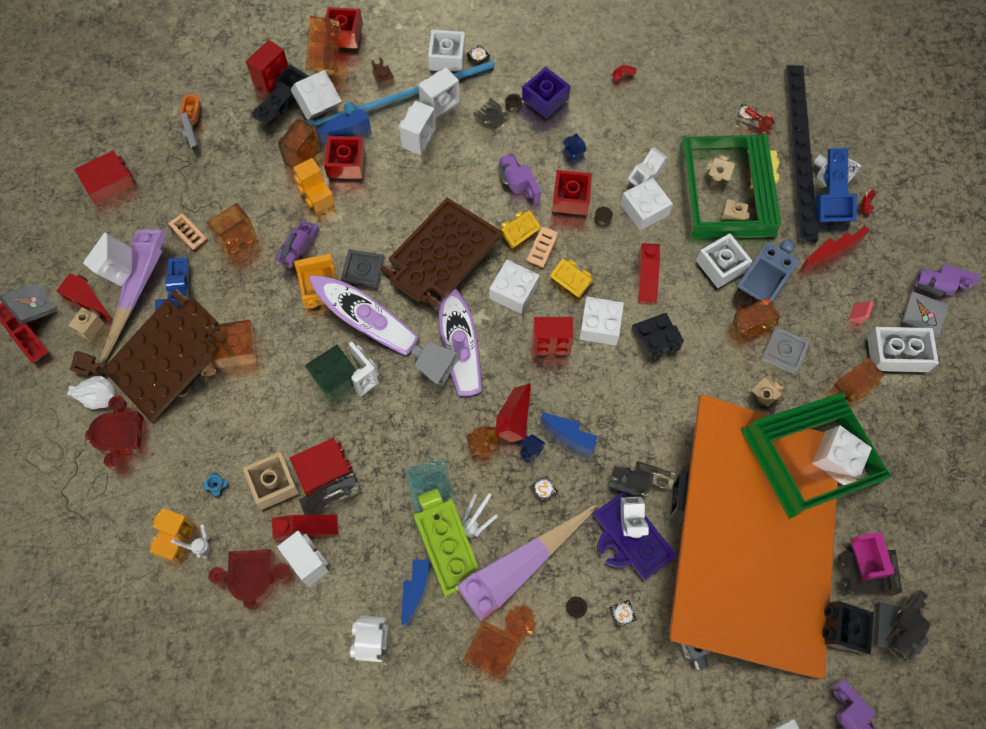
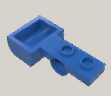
M848 148L828 149V169L825 171L827 194L816 195L817 222L857 221V194H848Z
M187 257L168 259V275L165 277L168 299L179 309L182 307L171 293L173 290L178 289L184 296L191 299L189 297V260ZM166 299L155 300V311Z

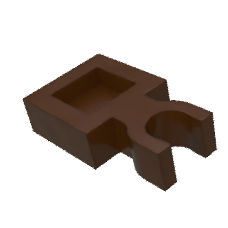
M379 58V64H375L374 60L371 63L374 69L372 70L373 76L378 86L381 87L393 83L394 77L389 66H384L382 58Z
M76 351L74 352L70 370L86 376L92 375L93 372L96 376L104 377L105 373H101L99 368H105L107 364L95 363V356Z

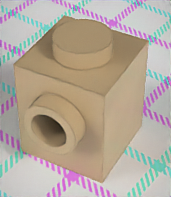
M727 199L720 222L748 221L750 214L747 212L748 204Z
M81 308L68 326L77 335L91 341L104 322L99 318L101 315L95 310L90 309L88 311Z

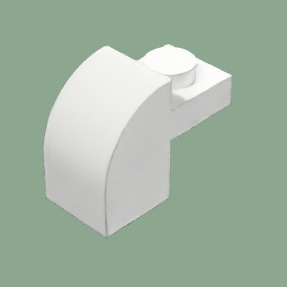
M651 148L643 163L635 166L628 180L635 186L651 178L656 180L662 172L661 168L668 157L657 148Z
M621 497V523L624 536L640 538L642 535H648V525L645 521V503L641 497Z

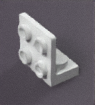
M351 341L348 344L352 357L361 367L354 372L351 379L356 392L361 397L379 384L377 378L379 374L376 371L375 363L370 358L367 360L363 349L359 345L355 346Z

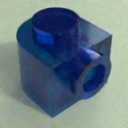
M577 133L573 136H568L563 141L566 155L573 159L587 150L584 141Z
M533 434L530 436L526 435V439H523L520 444L522 448L519 454L524 459H530L534 462L546 443Z

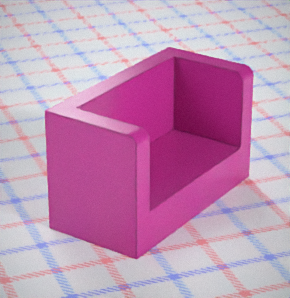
M882 532L860 535L850 540L862 581L885 578L894 574Z

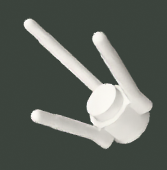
M488 493L473 517L468 519L477 498V494L473 495L461 521L467 538L472 539L473 536L477 538L485 528L498 518V515L495 514L481 527L477 528L479 524L476 522V519L492 496L491 493Z
M204 524L200 526L203 537L195 539L192 544L171 539L172 543L192 550L198 558H208V553L211 549L210 544L207 542L209 536Z

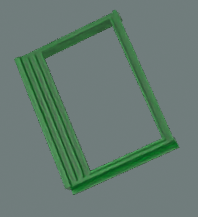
M767 133L762 135L694 137L683 135L680 149H684L693 220V227L690 232L691 239H721L728 234H731L734 238L777 237V232L782 223ZM747 148L758 220L701 222L692 149Z
M844 392L755 420L747 428L741 430L789 519L796 517L805 510L876 483V485H879L893 476L892 473L889 474L844 397L846 395ZM839 420L843 428L872 448L865 464L871 476L804 500L772 441Z

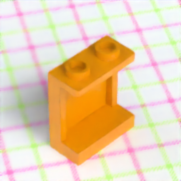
M331 253L294 261L304 308H315L318 305L325 304L314 290L309 276H325L337 279Z

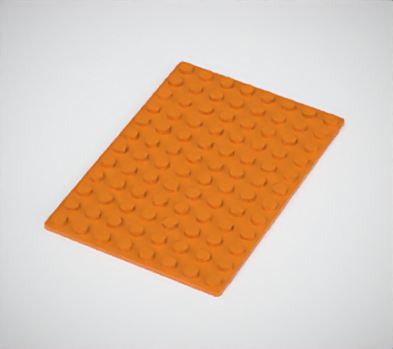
M702 395L698 401L669 639L672 642L817 679H824L827 645H825L822 631L827 624L824 609L828 602H830L837 498L805 510L796 517L789 519L741 432L742 429L747 428L755 420L770 415ZM813 429L772 441L804 500L837 489L838 485L837 480L812 463L825 434Z

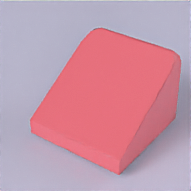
M873 301L855 304L850 313L849 320L862 325L870 315L874 304Z

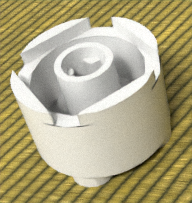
M360 616L357 621L353 622L352 635H355V644L351 645L350 656L354 657L356 661L383 662L385 655H381V650H386L388 625L383 624L387 621V617Z

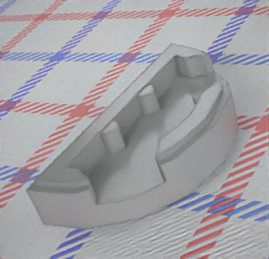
M186 112L181 113L180 116L184 128H182L183 136L185 139L188 138L191 148L195 147L198 144L189 116Z

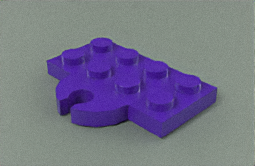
M622 492L593 513V516L605 530L598 541V553L601 556L606 548H613L616 551V556L608 558L605 563L615 568H624L631 564L642 580L645 581L677 555L646 515L645 521L648 525V535H642L640 538L623 535L621 497L631 496Z

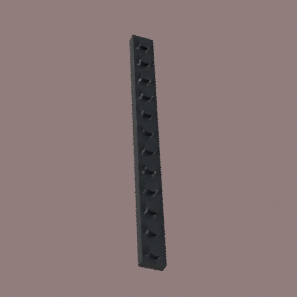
M786 65L785 77L798 242L817 243L818 228L804 66Z

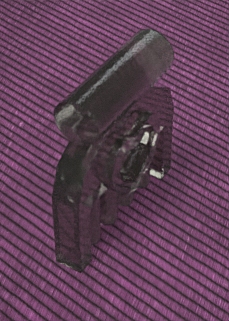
M490 98L489 102L486 103L488 106L483 105L485 109L481 107L480 110L482 112L478 110L473 113V116L484 124H491L496 129L509 115L507 112L502 113L500 104Z

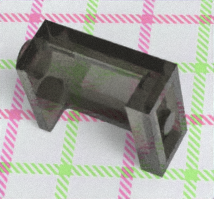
M850 550L840 553L837 562L842 573L840 584L845 596H894L902 593L896 550H887L894 574L885 578L862 581L854 553H851Z

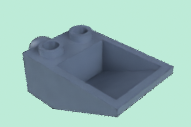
M789 239L781 242L780 248L767 242L737 288L769 307L800 262V260L790 255L795 249L794 242Z

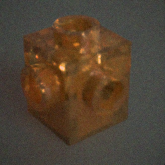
M476 427L472 433L466 436L471 454L481 455V457L488 456L492 453V450L501 446L499 436L495 434L496 427Z
M521 605V608L516 606L514 611L510 609L505 618L508 624L504 632L524 642L527 633L532 635L537 624L534 621L536 615L532 614L533 610L524 605ZM517 620H523L524 624H519Z

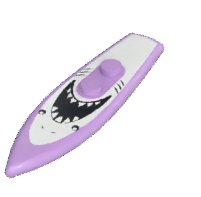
M309 276L310 282L320 299L332 312L349 325L403 355H408L414 346L417 345L419 336L369 295L348 283L334 278Z
M455 288L446 299L443 297L440 299V335L444 348L453 350L461 355L451 372L457 394L459 396H472L482 392L478 340L470 309L463 296Z

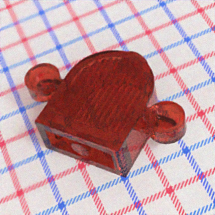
M113 396L108 402V406L113 412L105 413L95 418L90 424L89 429L85 432L86 441L90 442L99 452L106 455L104 457V464L111 470L121 467L123 463L121 456L142 455L144 417L138 411L123 412L127 407V402L121 396Z
M271 549L229 551L228 572L221 567H214L210 570L208 578L215 585H222L227 581L230 593L244 603L243 608H256L258 603L267 599L274 587V578L280 582L286 581L291 575V570L284 563L275 565V553Z

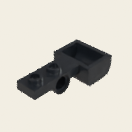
M290 64L273 80L276 89L252 112V116L264 125H267L276 115H284L288 109V103L292 99L297 102L291 91L294 83L310 76Z

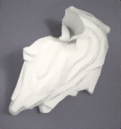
M102 376L89 378L82 381L78 386H69L68 389L70 391L67 392L68 396L74 397L89 409L109 407L117 399L116 390L113 385Z

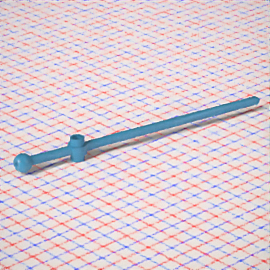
M490 61L453 75L457 79H461L491 69L495 66V63ZM419 86L357 107L352 102H348L343 106V112L316 121L308 119L305 122L306 130L309 133H314L317 127L323 126L342 113L348 117L359 109L367 111L419 93Z

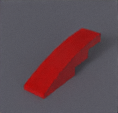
M864 225L853 236L847 231L836 242L829 238L805 260L801 268L806 270L841 256L862 241L870 229Z
M1 303L0 323L30 362L33 364L48 354L49 351L28 323L21 325L6 306Z

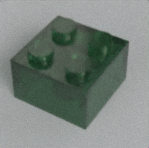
M338 344L305 365L309 376L329 403L354 387L351 377L356 369Z

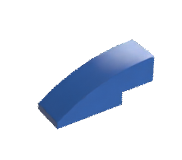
M359 109L348 117L343 113L338 115L314 132L318 143H327V136L353 137L370 129L371 126L369 117L362 109Z
M542 412L541 423L550 433L567 446L592 456L597 435L580 431L581 423Z
M413 560L412 581H403L401 620L403 627H407L422 603L430 575V560Z

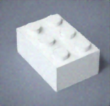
M875 327L867 336L872 371L930 372L939 364L933 328Z

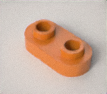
M187 94L183 97L179 112L181 122L180 114L186 112L191 125L197 123L201 102L197 95Z

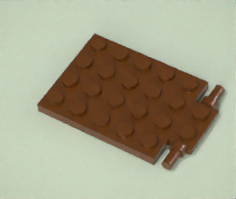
M447 197L389 257L390 263L400 270H393L384 264L381 267V271L389 275L391 284L416 301L420 302L423 300L439 308L441 301L433 297V294L429 291L432 290L446 299L502 238L503 231Z
M178 289L173 290L171 294L179 301L178 304L182 308L179 309L171 300L166 299L107 363V366L102 369L149 421L153 422L219 351L208 336L214 337L221 345L227 341L219 332L220 329L217 327L219 325L218 321L194 297L189 299Z

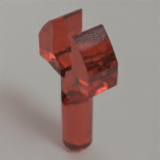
M751 107L746 108L745 113L759 123L758 130L761 132L772 130L771 126L775 122L771 115L761 116Z

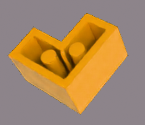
M313 158L293 167L295 172L293 178L297 183V190L300 195H305V201L309 208L313 207L317 213L335 203L333 194L324 182L321 170Z
M162 508L153 520V528L159 533L157 537L153 538L149 552L157 557L178 564L186 548L172 543L171 539L188 544L196 525L186 516Z

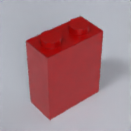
M114 150L74 169L94 204L134 186L131 180L133 178L129 168L125 169L123 167L126 165L121 155L117 156Z
M331 438L289 457L307 498L326 490L329 486L340 483V477L344 476L345 479L352 477L350 471L353 468L349 459L344 461L342 456L345 453L341 442L336 443L335 438Z

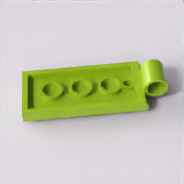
M438 488L418 495L423 511L412 514L442 592L446 596L458 591L456 585L471 573L479 570L452 498L443 502ZM435 514L439 515L437 520L434 519Z

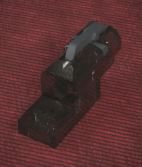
M639 461L636 462L633 471L628 467L614 465L608 485L633 497L637 494L648 495L652 483L660 488L670 489L676 473Z
M352 472L316 488L317 492L300 498L299 501L304 515H318L345 504V499L355 496L362 490L355 473Z
M922 590L913 592L889 625L897 632L888 648L902 661L912 660L929 642L926 634L929 631L930 623L919 614L925 607L926 603L924 600L928 596Z

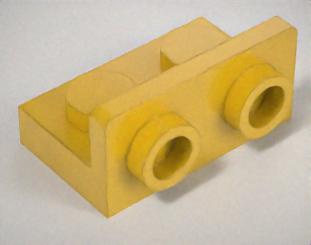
M522 210L514 215L515 219L513 221L507 220L500 225V230L503 231V236L511 248L541 229V226L530 210L525 213Z
M562 258L550 277L580 298L588 286L594 283V280L591 279L593 275L585 269L582 272L576 268L578 264L571 259L566 261Z

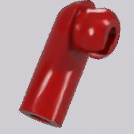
M623 64L613 71V80L620 81L624 74L634 76L637 68Z
M873 189L867 191L861 204V211L868 215L874 209V206L870 205V202L876 196V192Z

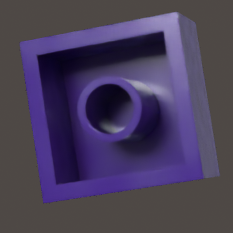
M545 66L522 86V100L547 119L569 99L571 85Z

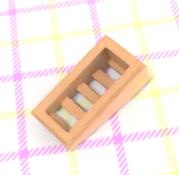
M183 213L168 223L169 228L193 251L207 240L206 236ZM183 223L185 224L181 229H178ZM189 227L190 230L183 234L182 232ZM194 232L195 234L188 239L187 236ZM199 236L201 239L193 244L191 241Z
M542 227L530 251L527 262L544 268L558 240V233ZM534 254L542 257L543 260L534 257Z

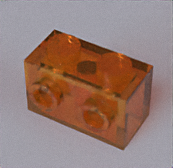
M766 299L758 301L746 309L738 310L734 314L733 325L743 339L747 340L778 326L780 314L771 302Z
M868 358L843 375L834 386L840 393L844 392L846 395L845 399L850 403L854 399L859 401L867 394L865 391L869 388L871 390L877 388L881 384L880 380L885 375Z

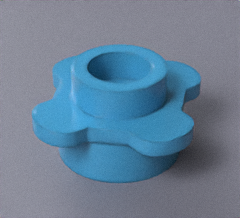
M215 472L206 479V482L203 483V488L211 491L213 496H218L221 489L226 487L228 482L226 479L220 478L219 474Z

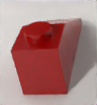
M641 243L638 253V302L657 303L660 244Z
M69 273L56 290L61 297L88 311L93 309L101 315L100 317L111 321L112 317L87 283L88 280L82 275L78 274L75 276Z
M530 384L513 388L497 415L495 434L509 442L526 439Z
M337 514L272 517L273 539L277 543H282L297 531L302 536L306 533L309 539L339 535Z

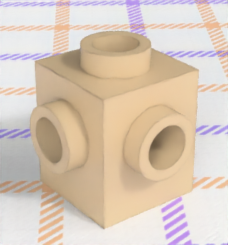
M714 155L713 160L710 159L707 170H710L709 175L717 181H722V179L730 181L735 161L730 160L727 155Z
M772 375L764 377L752 389L757 395L758 401L767 407L773 404L777 406L785 399L783 395L787 392L784 384Z

